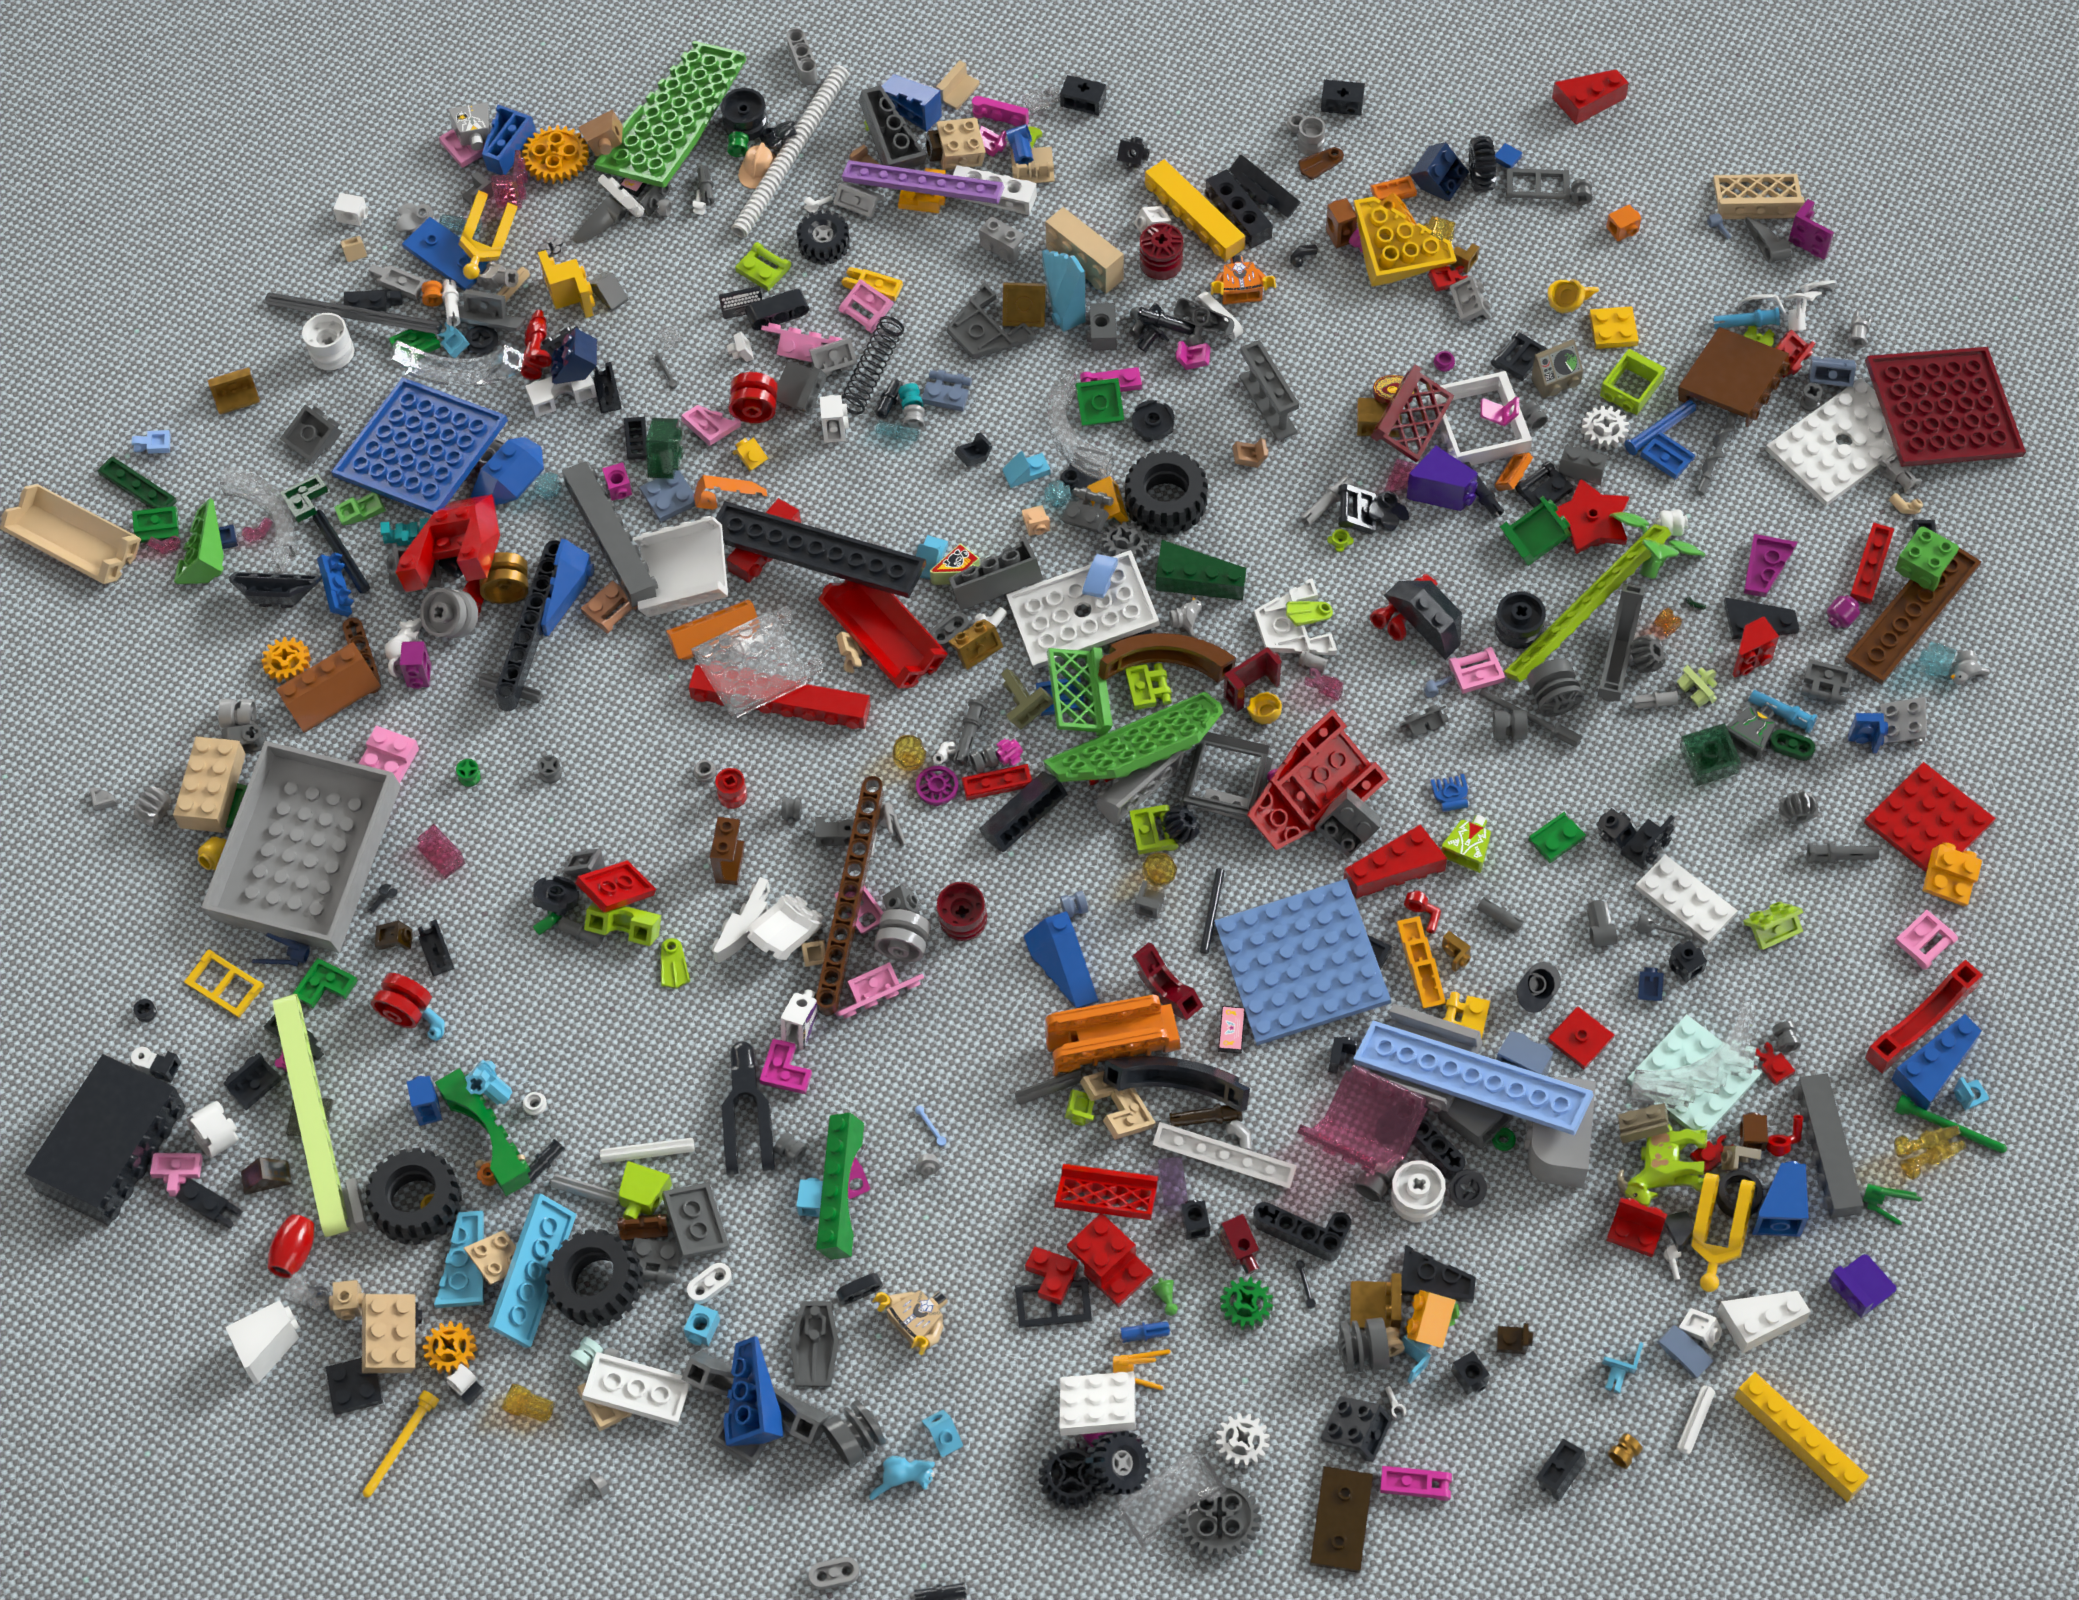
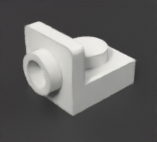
M1162 206L1141 208L1134 223L1142 234L1148 226L1157 223L1170 225L1172 220Z
M1692 1308L1679 1326L1687 1335L1703 1341L1708 1349H1711L1721 1337L1722 1329L1716 1317Z

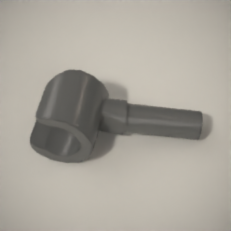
M1750 1287L1744 1294L1723 1297V1301L1749 1298V1294H1755L1758 1289Z

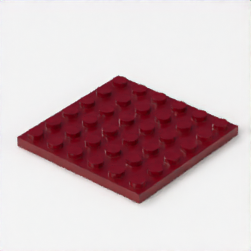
M1988 347L1870 355L1866 357L1865 363L1901 467L2017 458L2025 455L2026 450Z

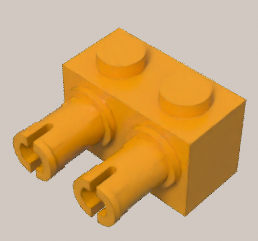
M1420 1290L1419 1294L1413 1297V1317L1409 1318L1406 1322L1408 1325H1405L1408 1333L1407 1338L1443 1348L1456 1300Z

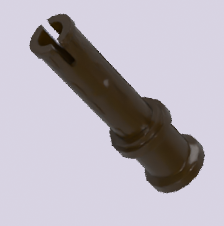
M1216 1103L1213 1108L1169 1113L1171 1126L1174 1127L1216 1122V1124L1221 1125L1225 1121H1243L1242 1112L1220 1103Z

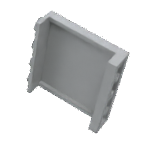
M1393 1004L1389 1011L1391 1015L1389 1026L1478 1054L1482 1046L1480 1031ZM1366 1068L1365 1072L1361 1070L1358 1072L1361 1084L1365 1088L1382 1091L1393 1098L1400 1097L1406 1099L1414 1105L1421 1104L1427 1106L1435 1112H1440L1441 1110L1448 1112L1455 1099V1096L1370 1068Z

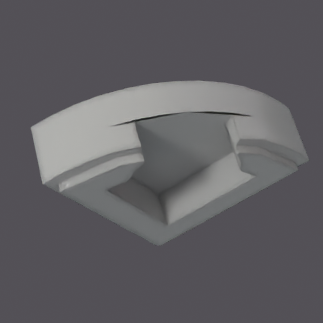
M89 788L95 811L118 805L111 793L101 790V788Z
M599 1472L589 1476V1479L602 1497L610 1493L607 1482L600 1476Z

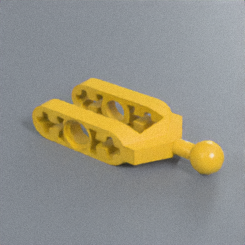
M478 190L458 243L471 258L470 263L466 264L463 268L464 276L471 280L479 276V262L498 261L518 207L507 203L491 247L477 242L472 238L488 197L487 193Z
M1705 1174L1691 1247L1708 1262L1707 1273L1700 1279V1286L1706 1292H1713L1719 1286V1279L1716 1276L1718 1265L1741 1257L1755 1193V1182L1741 1181L1727 1248L1706 1244L1719 1186V1175Z

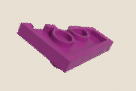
M1754 534L1743 594L1766 597L1797 547L1798 542Z

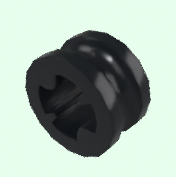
M149 999L137 1001L133 1008L134 1014L141 1022H150L157 1014L156 1007ZM142 1008H144V1009H149V1012H148V1013H146V1012H143V1013H142V1012H141V1009H142Z

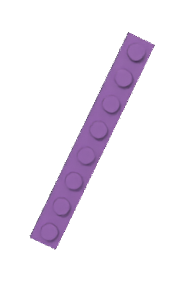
M848 160L842 174L843 182L993 204L999 203L1005 188L1003 182Z

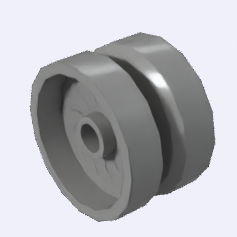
M445 588L435 589L429 592L423 599L420 607V619L425 630L433 636L463 638L469 635L475 628L478 620V608L473 597L467 592Z
M890 909L885 911L881 915L880 930L877 932L874 941L875 949L882 955L897 961L916 962L921 960L926 949L925 941L929 938L931 930L930 922L923 916L907 910Z

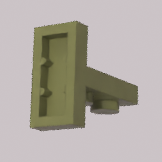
M1007 668L1000 673L1005 680L1003 685L1011 694H1014L1013 700L1017 705L1006 716L1020 730L1053 704L1052 696L1043 688H1038L1030 695L1019 677Z

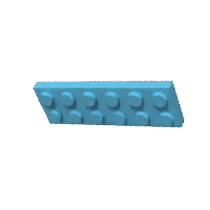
M541 1193L534 1195L488 1326L493 1331L525 1348L532 1346L549 1297L546 1290L548 1285L545 1283V1275L550 1273L546 1269L549 1261H553L552 1253L554 1250L557 1249L559 1251L562 1247L560 1243L565 1239L568 1240L577 1215Z

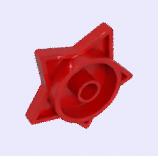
M1581 479L1572 500L1558 506V511H1556L1559 517L1563 515L1571 525L1568 527V530L1571 533L1570 537L1576 554L1591 546H1600L1605 543L1626 545L1627 536L1622 522L1614 517H1609V515L1624 512L1629 496L1602 495Z

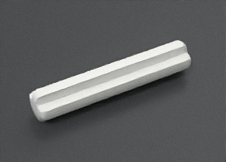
M1703 1385L1678 1443L1677 1449L1682 1454L1689 1455L1714 1397L1715 1391L1709 1386Z

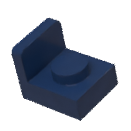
M1644 967V971H1638L1637 974L1639 976L1637 999L1662 1001L1664 973H1658V968Z

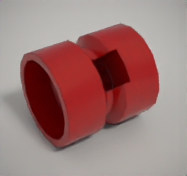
M726 768L717 774L715 785L719 802L724 807L730 809L742 806L747 800V789L741 771L735 768Z

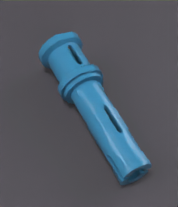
M1779 307L1764 311L1757 309L1752 313L1715 315L1714 322L1724 321V323L1714 324V329L1719 327L1780 325Z
M1753 690L1748 700L1761 708L1764 705L1769 706L1774 711V714L1786 719L1789 725L1794 724L1803 728L1808 734L1813 729L1818 717L1816 714L1810 715L1800 710L1799 706L1791 707L1756 690Z

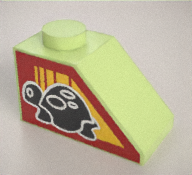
M960 543L930 570L931 583L933 585L950 584L948 578L972 565L980 566L979 557Z

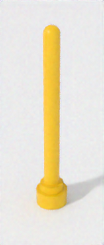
M425 1390L421 1392L418 1397V1408L362 1492L364 1497L369 1498L372 1496L425 1413L435 1409L440 1401L436 1396Z

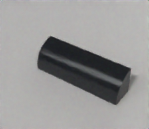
M1042 771L979 828V831L991 845L999 851L1005 852L1068 794L1062 783L1055 776Z

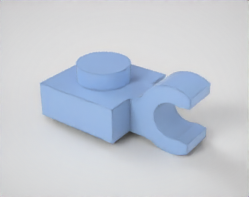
M147 431V436H133L132 445H134V452H142L147 449L148 454L170 453V431Z

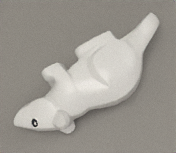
M420 618L400 622L401 630L398 635L386 644L385 654L389 660L388 670L393 677L398 678L403 674L401 667L397 671L395 669L396 665H400L402 642L422 641V639L418 638L420 634L418 631L422 626Z

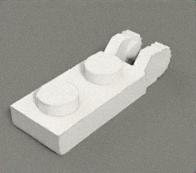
M602 174L598 178V181L635 217L639 218L644 214V208L624 188L621 191L618 189L621 185L613 177L608 179Z

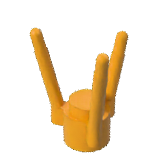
M1167 1349L1114 1356L1113 1373L1134 1371V1364L1154 1363L1156 1358L1149 1357L1167 1355L1171 1351ZM1135 1378V1384L1163 1390L1161 1385Z

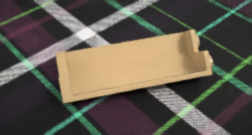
M38 484L25 486L20 494L19 506L6 509L1 517L0 529L103 584L117 581L122 575L120 570L126 563L131 564L136 558L141 538Z

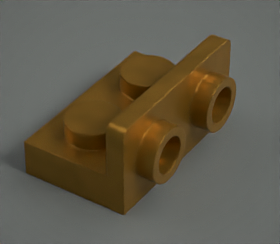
M986 619L975 622L973 626L964 632L958 633L949 640L950 646L956 649L963 667L967 670L1003 648L995 625Z

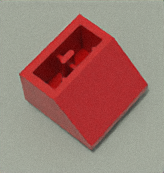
M1764 616L1745 625L1732 674L1734 678L1740 675L1745 676L1751 673L1754 668L1760 665L1766 666L1773 660L1779 635Z

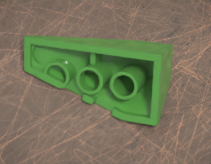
M211 498L197 509L190 532L193 534L183 550L187 551L184 560H179L174 579L176 584L209 583L223 572L224 555L214 500Z

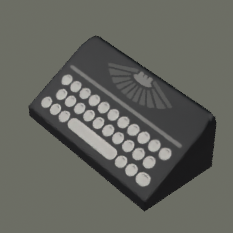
M760 286L719 295L720 308L724 319L746 315L745 308L749 304L763 300Z

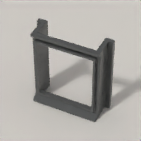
M1207 732L1201 742L1197 744L1180 805L1182 807L1186 806L1188 810L1190 805L1246 817L1245 827L1254 829L1255 825L1248 818L1247 814L1266 787V776L1273 762V758L1269 757L1270 746ZM1207 746L1261 757L1247 807L1193 795Z

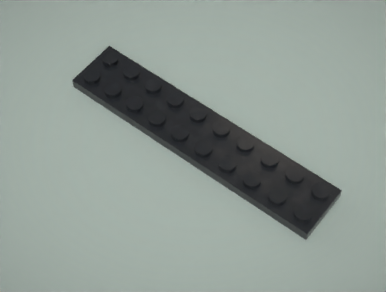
M724 501L715 518L722 524L724 545L905 598H910L926 566V559L727 501Z

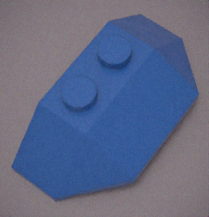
M526 437L508 439L481 468L470 497L492 494L495 505L517 500L544 470L542 447Z

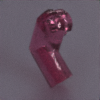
M151 536L146 546L162 554H168L176 551L180 547L181 541L177 536H171L163 541Z

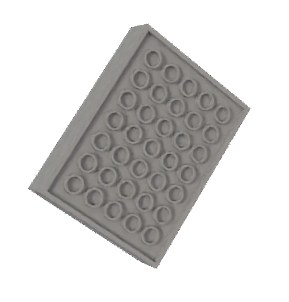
M265 741L201 908L214 921L265 934L271 933L299 943L340 953L401 787L393 772Z

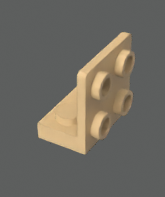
M977 118L938 121L937 130L943 149L940 163L942 170L955 169L957 165L963 167L982 166L986 152Z

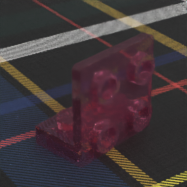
M515 150L513 175L492 176L491 178L497 208H505L507 203L518 206L517 208H522L523 200H526L527 193L524 183H528V171H524L525 158H521L520 150Z

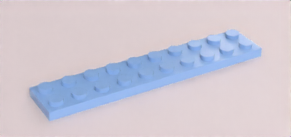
M1374 1020L1353 1058L1355 1064L1574 1136L1593 1098V1091Z

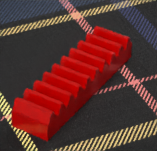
M1873 522L1850 596L1856 601L1871 605L1895 528Z

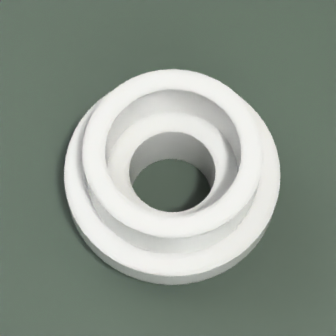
M531 1092L523 1100V1108L529 1115H539L544 1112L547 1106L546 1098L541 1093ZM534 1102L539 1103L537 1107H531Z

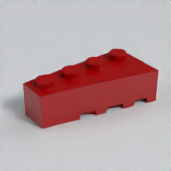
M1420 824L1345 868L1343 880H1348L1352 894L1357 899L1382 891L1384 888L1392 885L1399 886L1405 884V881L1425 878L1428 874L1437 872V874L1444 872L1447 857Z

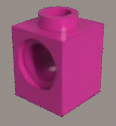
M623 462L602 468L612 501L624 499L632 495L631 485Z

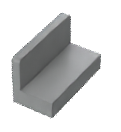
M846 182L838 185L833 204L871 218L874 216L877 202L883 200L884 195Z
M355 1178L345 1180L347 1188L342 1189L348 1217L346 1224L347 1227H350V1231L340 1233L342 1237L369 1229L360 1188Z

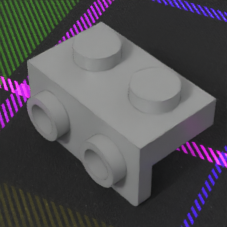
M990 217L979 229L980 245L985 250L999 255L1001 259L1015 264L1019 259L1018 246L1025 239V234L994 217Z

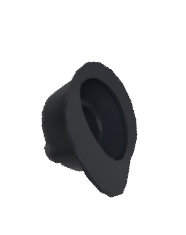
M1547 962L1536 963L1520 980L1516 995L1519 1004L1527 1012L1536 1013L1542 1011L1558 992L1561 978L1556 967Z

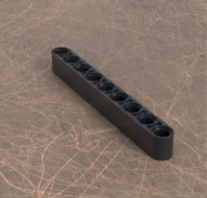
M558 540L549 541L544 546L495 689L498 706L503 711H512L517 707L543 632L541 622L546 599L551 597L550 580L551 577H556L557 566L554 565L560 544Z

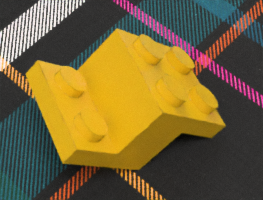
M546 250L538 252L543 278L555 309L580 302L585 318L594 316L592 307H595L592 296L593 292L590 283L586 280L587 276L584 267L578 265L577 259L555 265L553 257L549 258Z

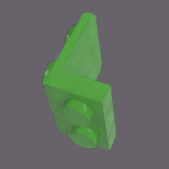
M1920 527L1899 555L1895 571L1899 572L1901 576L1917 582L1921 587L1928 588L1934 592L1939 584L1942 573L1957 554L1959 546L1926 527Z

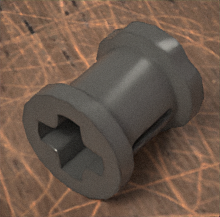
M1809 383L1805 386L1800 405L1804 410L1814 411L1819 407V399L1823 394V389L1820 385Z

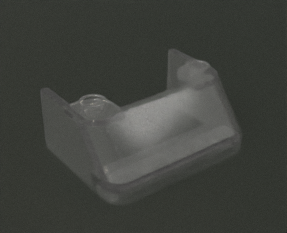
M1194 1450L1148 1480L1145 1484H1142L1140 1490L1121 1498L1114 1504V1507L1141 1547H1144L1158 1537L1156 1532L1160 1526L1199 1500L1207 1499L1210 1502L1221 1494L1220 1491L1224 1493L1227 1489L1205 1455L1198 1450Z

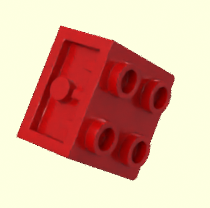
M1620 1198L1606 1241L1652 1258L1667 1214L1657 1207L1641 1205L1635 1199Z

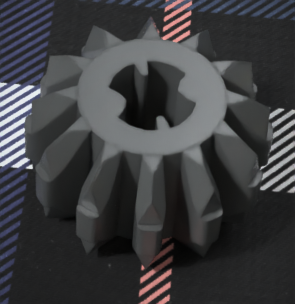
M1653 634L1642 635L1633 640V643L1630 645L1632 650L1630 655L1633 657L1632 662H1635L1636 668L1640 669L1642 673L1658 671L1666 663L1664 658L1666 653L1663 651L1664 646H1661L1660 639L1656 638Z
M1795 792L1782 798L1778 804L1779 814L1786 824L1795 825L1806 821L1809 822L1810 819L1817 817L1819 813L1818 802L1811 792Z

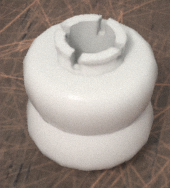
M1680 509L1672 511L1663 510L1659 513V518H1655V524L1668 527L1672 534L1670 536H1682L1684 529H1688V525H1686L1688 524L1687 515L1683 516Z

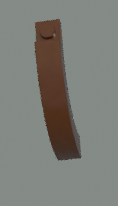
M1150 633L1129 637L1110 645L1109 655H1105L1100 660L1098 676L1106 680L1134 665L1163 662L1195 669L1219 683L1224 680V674L1235 667L1236 657L1228 651L1198 638L1179 634Z

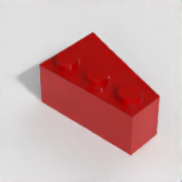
M1617 69L1554 82L1552 99L1577 125L1626 99L1629 82Z

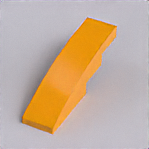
M1420 916L1397 921L1396 925L1422 1008L1446 1004L1435 958H1432L1427 937H1425Z

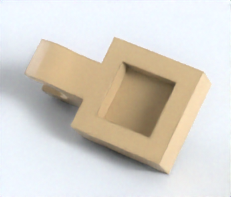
M840 632L836 638L840 654L846 656L844 670L854 673L853 666H862L861 659L859 658L863 655L862 648L849 633Z

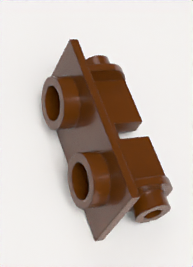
M667 1214L638 1216L637 1219L626 1220L624 1217L619 1218L617 1221L619 1237L624 1241L634 1240V1238L668 1237Z

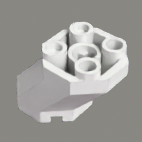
M785 894V896L780 897L775 905L753 921L745 932L749 934L747 936L748 939L766 953L768 950L774 951L773 957L787 960L795 949L818 932L824 917L816 910L811 911L807 907L808 903L802 898L796 896L794 899Z

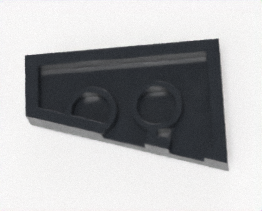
M1405 1245L1401 1294L1416 1295L1419 1294L1420 1290L1459 1302L1473 1303L1475 1276L1451 1265L1442 1264L1434 1260V1257L1427 1254L1423 1255L1414 1251L1412 1247Z

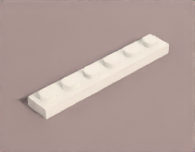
M1159 1122L1153 1141L1154 1146L1289 1189L1297 1169V1165Z

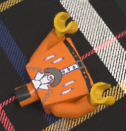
M1236 255L1231 257V264H1225L1223 272L1219 273L1214 282L1211 283V295L1213 293H1220L1222 295V305L1262 301L1263 287L1264 291L1270 287L1276 288V281L1274 276H1266L1262 271L1256 269L1253 262H1243L1242 256Z

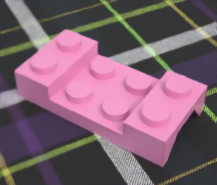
M375 726L366 742L367 749L358 764L393 772L400 783L419 747L417 741L412 738Z

